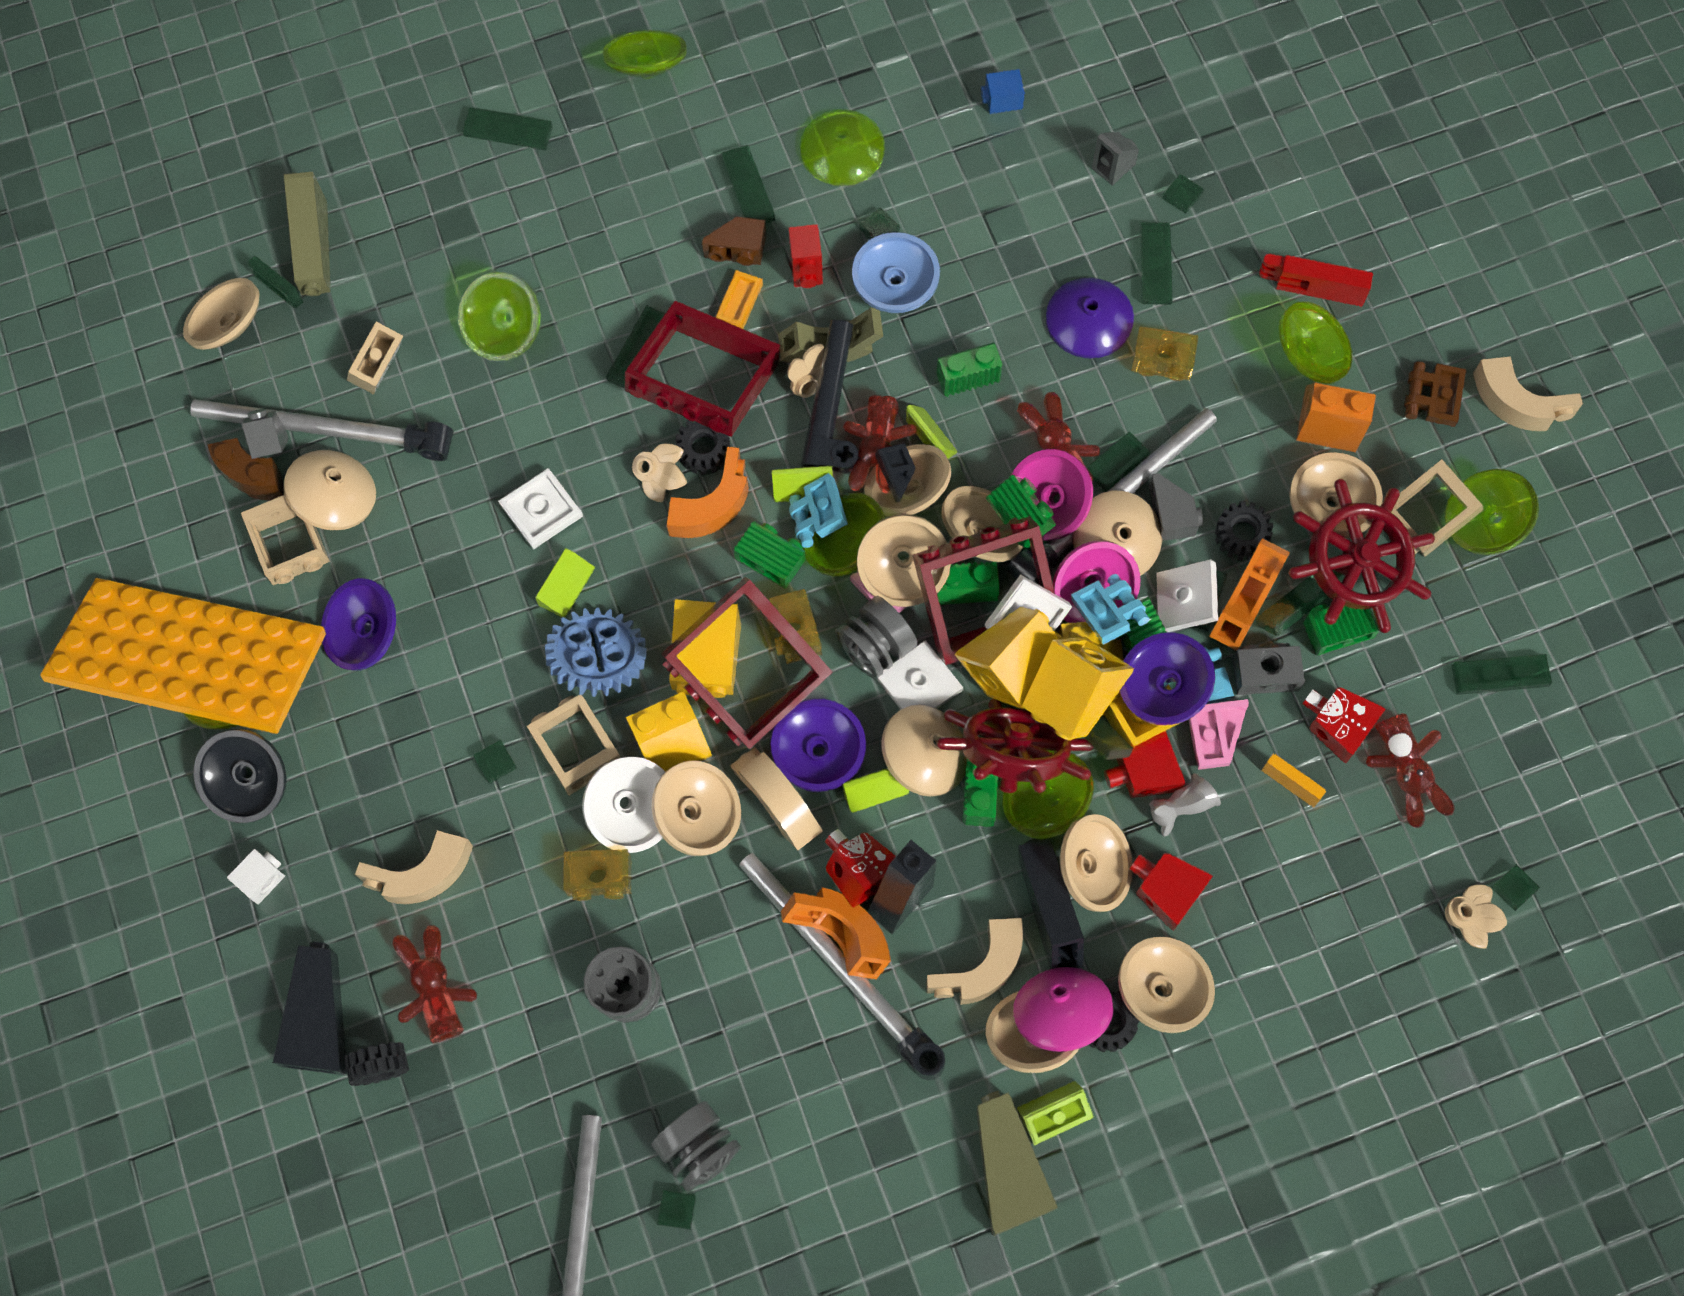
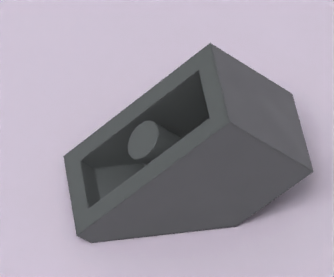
M1119 132L1101 133L1097 137L1092 169L1113 186L1136 165L1139 149L1131 139L1125 138Z
M258 409L249 412V417H245L242 427L252 459L282 452L289 438L276 411L267 413L266 409Z
M1159 473L1152 474L1149 491L1153 510L1161 525L1162 541L1195 537L1199 526L1203 523L1201 508H1196L1194 497Z

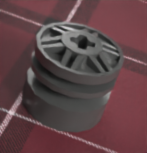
M875 596L859 609L863 622L854 616H850L847 619V625L840 624L835 629V634L851 661L868 676L878 679L883 675V668L890 669L893 666L889 653L898 659L903 658L917 646V640L913 631L899 612L885 599Z
M622 946L608 948L597 954L588 965L584 976L585 994L590 1004L612 1020L623 1023L636 1022L648 1016L657 1006L662 992L661 977L655 966L635 950ZM623 982L629 983L633 987L630 992H623L620 985Z
M707 1101L697 1104L665 1128L651 1144L665 1164L677 1158L682 1160L672 1173L676 1179L689 1171L691 1172L681 1182V1186L686 1192L715 1178L730 1164L733 1157L742 1148L737 1140H733L722 1147L731 1136L728 1129L715 1135L711 1133L720 1121V1118Z

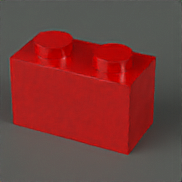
M818 224L788 227L794 287L812 288L823 284L822 253Z

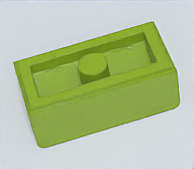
M911 404L907 406L906 422L925 445H931L940 449L948 459L957 453V449L927 411L919 406Z
M820 466L772 470L774 501L790 502L789 499L793 495H800L802 499L806 496L803 487L828 473L833 477L832 467Z
M565 548L536 596L538 606L566 618L593 573L595 566L573 551Z
M888 768L843 784V793L849 810L852 813L909 793V790L893 777Z
M1077 1081L1066 1084L1017 1108L1034 1145L1094 1118L1084 1090Z

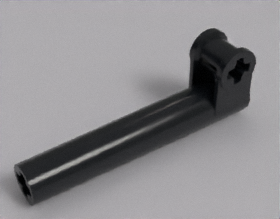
M830 321L801 466H831L832 472L851 474L860 465V456L856 446L848 441L833 439L854 326L847 321ZM846 452H849L851 458H848L846 463H842L840 457H844Z

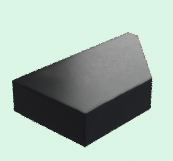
M905 443L878 449L875 454L896 503L901 501L916 470Z

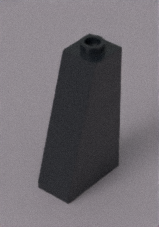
M1050 838L1028 840L1024 844L1018 845L1019 864L1050 969L1060 967L1082 968L1084 936L1064 883Z
M910 840L889 864L868 911L872 918L891 935H893L934 885L937 860L913 840Z
M310 942L309 947L298 945L273 1063L283 1068L346 1076L344 1061L346 1052L338 955L330 950L329 945L325 943Z

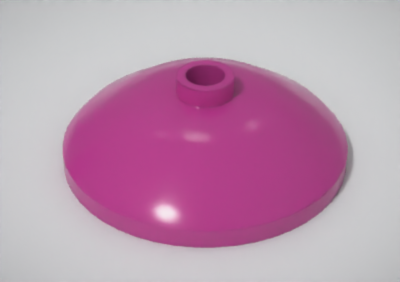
M1056 449L1041 450L1023 459L1011 475L1022 479L1028 478L1037 489V492L1034 493L1039 502L1044 501L1054 513L1051 518L1056 523V526L1042 537V541L1064 538L1073 533L1086 519L1093 500L1092 480L1086 467L1073 455ZM1059 493L1060 500L1054 503V496Z
M1098 540L1078 546L1063 559L1055 573L1053 588L1057 596L1068 601L1072 606L1064 617L1066 622H1086L1072 602L1071 594L1096 581H1099L1105 589L1110 586L1108 578L1113 574H1118L1121 580L1127 581L1132 589L1131 594L1137 599L1140 590V572L1135 559L1126 549L1110 541ZM1091 576V580L1085 584L1086 578ZM1116 599L1113 601L1118 608L1124 605L1121 600Z
M1060 967L1041 972L1028 980L1015 998L1013 1014L1019 1032L1031 1044L1049 1051H1072L1091 1044L1105 1032L1112 1019L1113 1003L1108 987L1096 975L1079 968Z

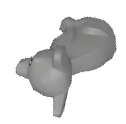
M1194 773L1191 775L1190 783L1176 790L1168 800L1154 799L1149 803V806L1151 807V816L1154 822L1161 825V835L1166 837L1172 831L1174 821L1178 815L1204 812L1214 806H1219L1221 800L1213 786L1207 780Z

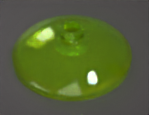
M654 30L632 32L619 36L608 42L603 48V60L611 69L627 76L650 79L666 73L679 65L687 54V45L683 38L670 32Z
M832 110L819 115L808 124L800 140L801 159L806 169L818 180L835 186L854 185L868 179L881 165L885 151L884 137L877 124L868 116L853 110Z
M491 272L482 275L468 286L461 298L458 322L463 339L473 352L487 360L508 361L521 356L535 341L540 327V307L535 293L524 280L513 274ZM508 313H510L511 320L509 323L506 321V315Z
M1297 302L1283 312L1279 322V339L1283 352L1292 366L1303 376L1322 384L1336 383L1344 378L1352 365V349L1348 336L1338 320L1326 309L1311 302Z
M1490 469L1478 472L1463 481L1464 485L1483 505V511L1451 536L1461 548L1479 555L1499 554L1514 548L1531 533L1539 515V500L1534 488L1526 478L1510 470ZM1451 494L1446 505L1445 524H1448L1465 510L1464 506L1453 494ZM1496 518H1502L1498 523H1493Z
M862 493L840 495L848 524L823 538L815 531L812 537L813 545L809 548L803 547L807 562L817 572L827 576H842L858 569L857 555L863 537L872 526L885 519L883 509L872 497Z
M1070 753V761L1088 768L1081 758ZM1063 772L1056 778L1044 781L1046 789L1042 793L1035 792L1030 782L1018 781L1016 792L1003 793V809L1006 818L1018 832L1032 838H1050L1066 832L1074 821L1085 815L1091 804L1094 792L1092 774L1088 780H1081Z

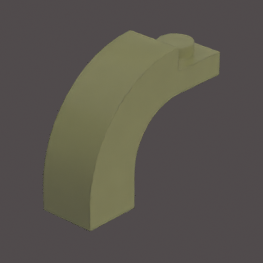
M871 307L849 321L854 326L847 362L859 359L873 352L872 344L883 337L880 310ZM795 322L780 332L778 339L781 361L791 363L793 359H802L804 353L809 348L818 344H822L825 349L829 327H813Z

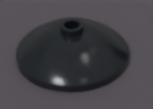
M244 729L226 730L211 737L199 750L194 764L195 786L204 804L219 817L236 823L254 822L274 811L284 796L287 781L284 762L277 749L263 736ZM247 766L252 769V776L247 773Z

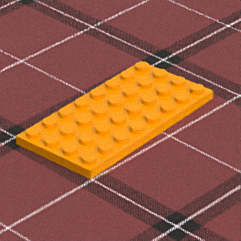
M95 578L40 675L43 681L47 683L278 734L326 632L322 626Z

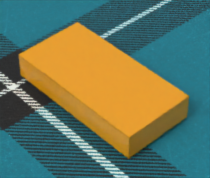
M736 270L715 318L744 329L762 288L763 279Z
M1272 754L1261 770L1313 808L1326 793V789L1276 754Z

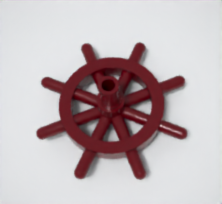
M1337 479L1334 487L1340 508L1325 516L1320 522L1301 511L1293 515V520L1313 534L1309 545L1310 563L1292 567L1289 570V576L1292 579H1299L1313 575L1320 588L1333 599L1324 617L1328 625L1336 623L1344 606L1353 609L1372 608L1379 631L1381 633H1388L1391 630V624L1384 604L1398 597L1404 589L1423 600L1431 597V590L1412 579L1415 567V548L1432 544L1435 541V536L1428 532L1411 537L1400 519L1391 513L1400 496V491L1397 488H1390L1381 506L1371 503H1353L1346 481L1344 479ZM1358 519L1372 522L1364 538ZM1343 520H1345L1351 541L1333 531ZM1382 530H1384L1391 542L1377 545L1376 542ZM1328 542L1342 550V555L1328 558ZM1396 554V568L1382 561L1380 557ZM1332 570L1339 575H1345L1342 583L1337 579ZM1374 570L1391 580L1382 591L1379 589ZM1360 574H1362L1367 594L1352 590Z
M991 699L988 703L989 709L980 711L971 717L952 709H948L944 713L946 721L964 728L962 737H941L937 741V747L940 750H962L968 760L977 766L973 772L974 777L977 780H983L989 774L998 776L997 788L1002 792H1016L1018 781L1030 782L1035 792L1042 793L1046 789L1044 781L1056 778L1063 772L1081 780H1088L1091 777V771L1088 768L1070 761L1069 758L1071 751H1091L1094 748V741L1088 738L1072 740L1061 738L1055 733L1056 729L1047 723L1036 721L1031 717V712L1003 708L999 700Z

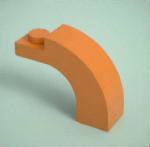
M727 447L723 477L719 486L712 493L698 499L671 497L667 519V529L670 537L696 538L706 536L722 529L737 516L746 501L749 490L748 479L744 476L745 459L740 458L739 448Z
M1263 538L1261 539L1209 637L1236 651L1239 649L1290 552Z
M822 887L816 896L793 893L780 911L782 922L817 928L830 935L843 951L847 975L877 980L891 962L887 941L876 921L860 905L853 908L844 895L837 891Z

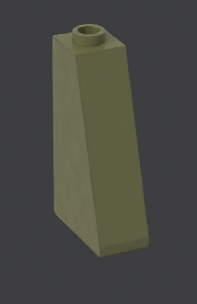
M313 171L284 174L294 281L301 295L318 296L321 293H329L331 288L327 200Z
M999 1091L980 1098L982 1104L976 1108L990 1228L993 1236L1058 1208L1009 1092L1000 1095Z

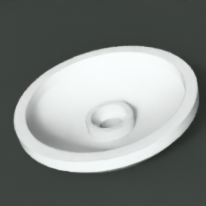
M621 757L606 763L594 773L586 786L582 807L585 823L596 840L612 850L632 853L646 850L663 838L655 825L652 815L654 788L658 780L665 773L661 767L644 758ZM623 797H627L629 801L625 808L620 806V800Z

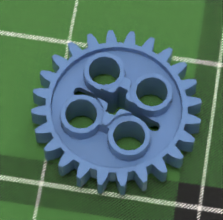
M584 608L583 616L580 617L574 611L571 612V621L562 617L561 626L553 625L552 634L547 635L545 655L546 666H550V675H557L558 684L568 681L567 690L569 691L576 686L579 687V695H583L586 689L591 690L592 697L596 696L598 690H602L604 695L608 696L609 688H613L618 693L621 692V683L630 687L632 678L638 679L640 670L644 669L647 648H645V638H641V629H633V620L623 623L624 614L622 613L616 618L612 617L611 609L605 615H602L599 608L595 609L594 614H590ZM589 632H592L594 635L596 652L594 647L591 646L592 638ZM596 653L600 657V667L603 672L598 670Z

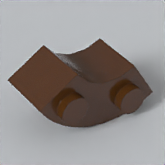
M238 438L207 444L214 463L233 487L248 494L249 497L270 501L284 495L282 475L272 458L252 459Z

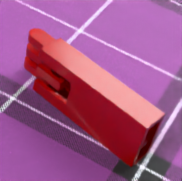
M1266 254L1259 270L1261 278L1278 281L1277 290L1363 307L1371 290L1374 273L1289 255L1284 257L1274 254Z

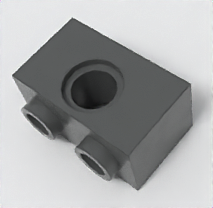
M1288 643L1275 644L1271 648L1247 645L1237 650L1233 658L1237 695L1299 691L1305 682L1300 646H1290ZM1261 663L1271 664L1275 672H1266L1262 668Z

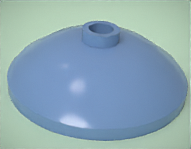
M899 232L882 234L866 242L856 254L852 266L853 284L859 296L873 308L889 313L908 312L925 304L936 291L940 277L939 262L930 246L913 235ZM897 280L900 284L894 285L891 282Z

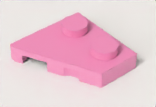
M1248 699L1206 704L1199 713L1188 719L1198 770L1230 765L1242 728L1244 715L1248 708Z

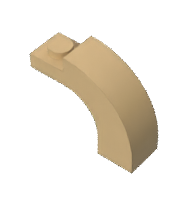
M1511 357L1482 359L1473 372L1477 390L1485 405L1501 420L1521 429L1547 431L1554 420L1566 421L1573 418L1583 404L1580 393L1546 397L1527 391L1515 376Z
M753 748L741 755L737 761L730 765L734 774L755 794L776 823L782 835L797 851L823 832L801 796L764 752L760 753L756 748Z
M437 831L429 854L418 866L407 871L396 872L359 862L355 875L363 881L362 886L368 889L381 891L382 887H384L381 895L388 902L396 904L423 902L441 894L458 879L466 867L473 845L467 838Z
M1022 918L989 920L987 926L989 951L985 960L977 968L969 972L927 975V993H934L935 998H949L954 996V992H959L960 1005L978 1002L998 991L1010 978L1020 956L1023 942Z

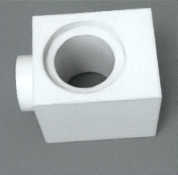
M254 849L227 878L259 905L285 875L278 870L281 863L268 851L262 856Z

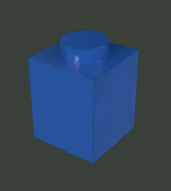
M1020 69L986 74L985 86H981V98L983 104H988L990 114L1023 109L1025 92Z

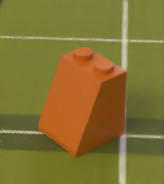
M1320 383L1306 385L1296 441L1356 452L1372 422L1376 394Z

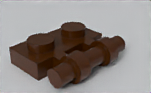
M1414 362L1413 371L1408 376L1410 389L1409 395L1405 396L1404 407L1406 408L1405 417L1412 420L1416 419L1418 410L1422 409L1427 410L1425 421L1455 427L1459 420L1466 369L1436 363L1433 373L1425 372V363ZM1422 386L1431 387L1429 397L1421 395Z

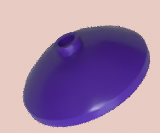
M1079 278L1064 284L1051 297L1046 312L1047 329L1054 342L1069 354L1082 358H1100L1120 349L1128 340L1134 323L1133 308L1125 293L1114 284L1098 278ZM1094 306L1096 310H1089L1087 307Z
M357 578L344 583L333 593L325 607L321 626L324 627L326 632L322 643L329 659L340 668L359 671L376 664L387 652L395 633L396 610L391 595L383 585L370 579Z
M1167 632L1155 634L1134 646L1124 659V662L1133 667L1134 670L1120 689V693L1127 707L1138 718L1156 725L1178 724L1195 716L1209 701L1215 686L1214 664L1206 649L1195 639L1180 633ZM1176 682L1174 689H1167L1169 683Z
M811 699L800 702L775 725L771 738V752L774 763L791 784L807 791H829L842 786L858 772L865 757L866 738L860 721L847 707L831 700ZM817 747H822L825 752L822 755H815L813 750Z

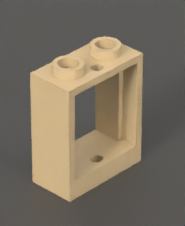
M1442 459L1400 493L1391 512L1400 519L1411 537L1418 535L1397 512V509L1436 477L1441 480L1464 506V511L1434 534L1435 541L1432 544L1415 548V554L1420 551L1424 557L1483 511V505Z
M285 495L241 512L264 574L272 585L288 583L295 576L304 572L317 571L324 564L330 562L317 528L304 521L315 549L276 566L273 565L260 531L297 517L288 505Z
M582 695L565 698L559 703L558 708L549 713L543 712L532 719L531 724L527 726L530 734L568 795L586 786L600 767L614 759L621 758ZM582 711L605 749L565 773L541 734Z

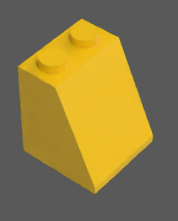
M675 599L672 643L714 606L716 602ZM732 604L677 655L679 660L714 698H723L734 693L741 631L738 604ZM670 673L669 682L671 689L676 690L677 693L684 691L685 695H690L684 689V686L688 684L680 674L674 678Z
M1019 607L959 649L954 655L988 697L1024 709L1022 704L1052 640L1064 638L1051 629L1048 625L1049 619L1042 611Z
M1086 637L1052 640L1022 707L1031 712V717L1036 721L1047 723L1056 729L1055 733L1061 738L1072 740L1087 737L1128 680L1134 668Z

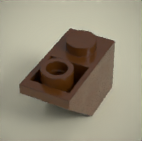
M735 217L703 238L704 258H709L715 262H722L724 260L738 262L745 266L752 264L761 265L767 236L765 220Z

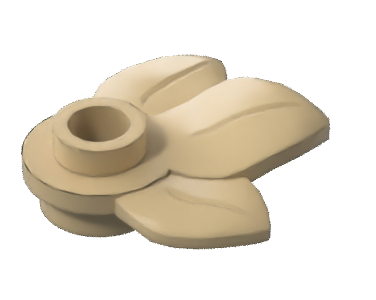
M822 344L812 346L804 353L802 359H793L789 365L787 375L791 380L790 388L795 395L808 398L815 394L824 354V346Z
M660 444L652 452L639 453L633 460V473L636 478L642 481L644 493L653 501L663 502L666 490L678 489L687 484L684 474L675 465L684 452L677 445ZM645 461L650 465L648 472H644L642 469V464Z
M1473 885L1466 888L1462 896L1451 899L1445 908V917L1448 923L1461 930L1463 938L1468 944L1481 949L1487 948V933L1500 931L1507 925L1504 912L1498 906L1491 904L1493 892L1486 885ZM1461 908L1463 909L1465 916L1462 915Z

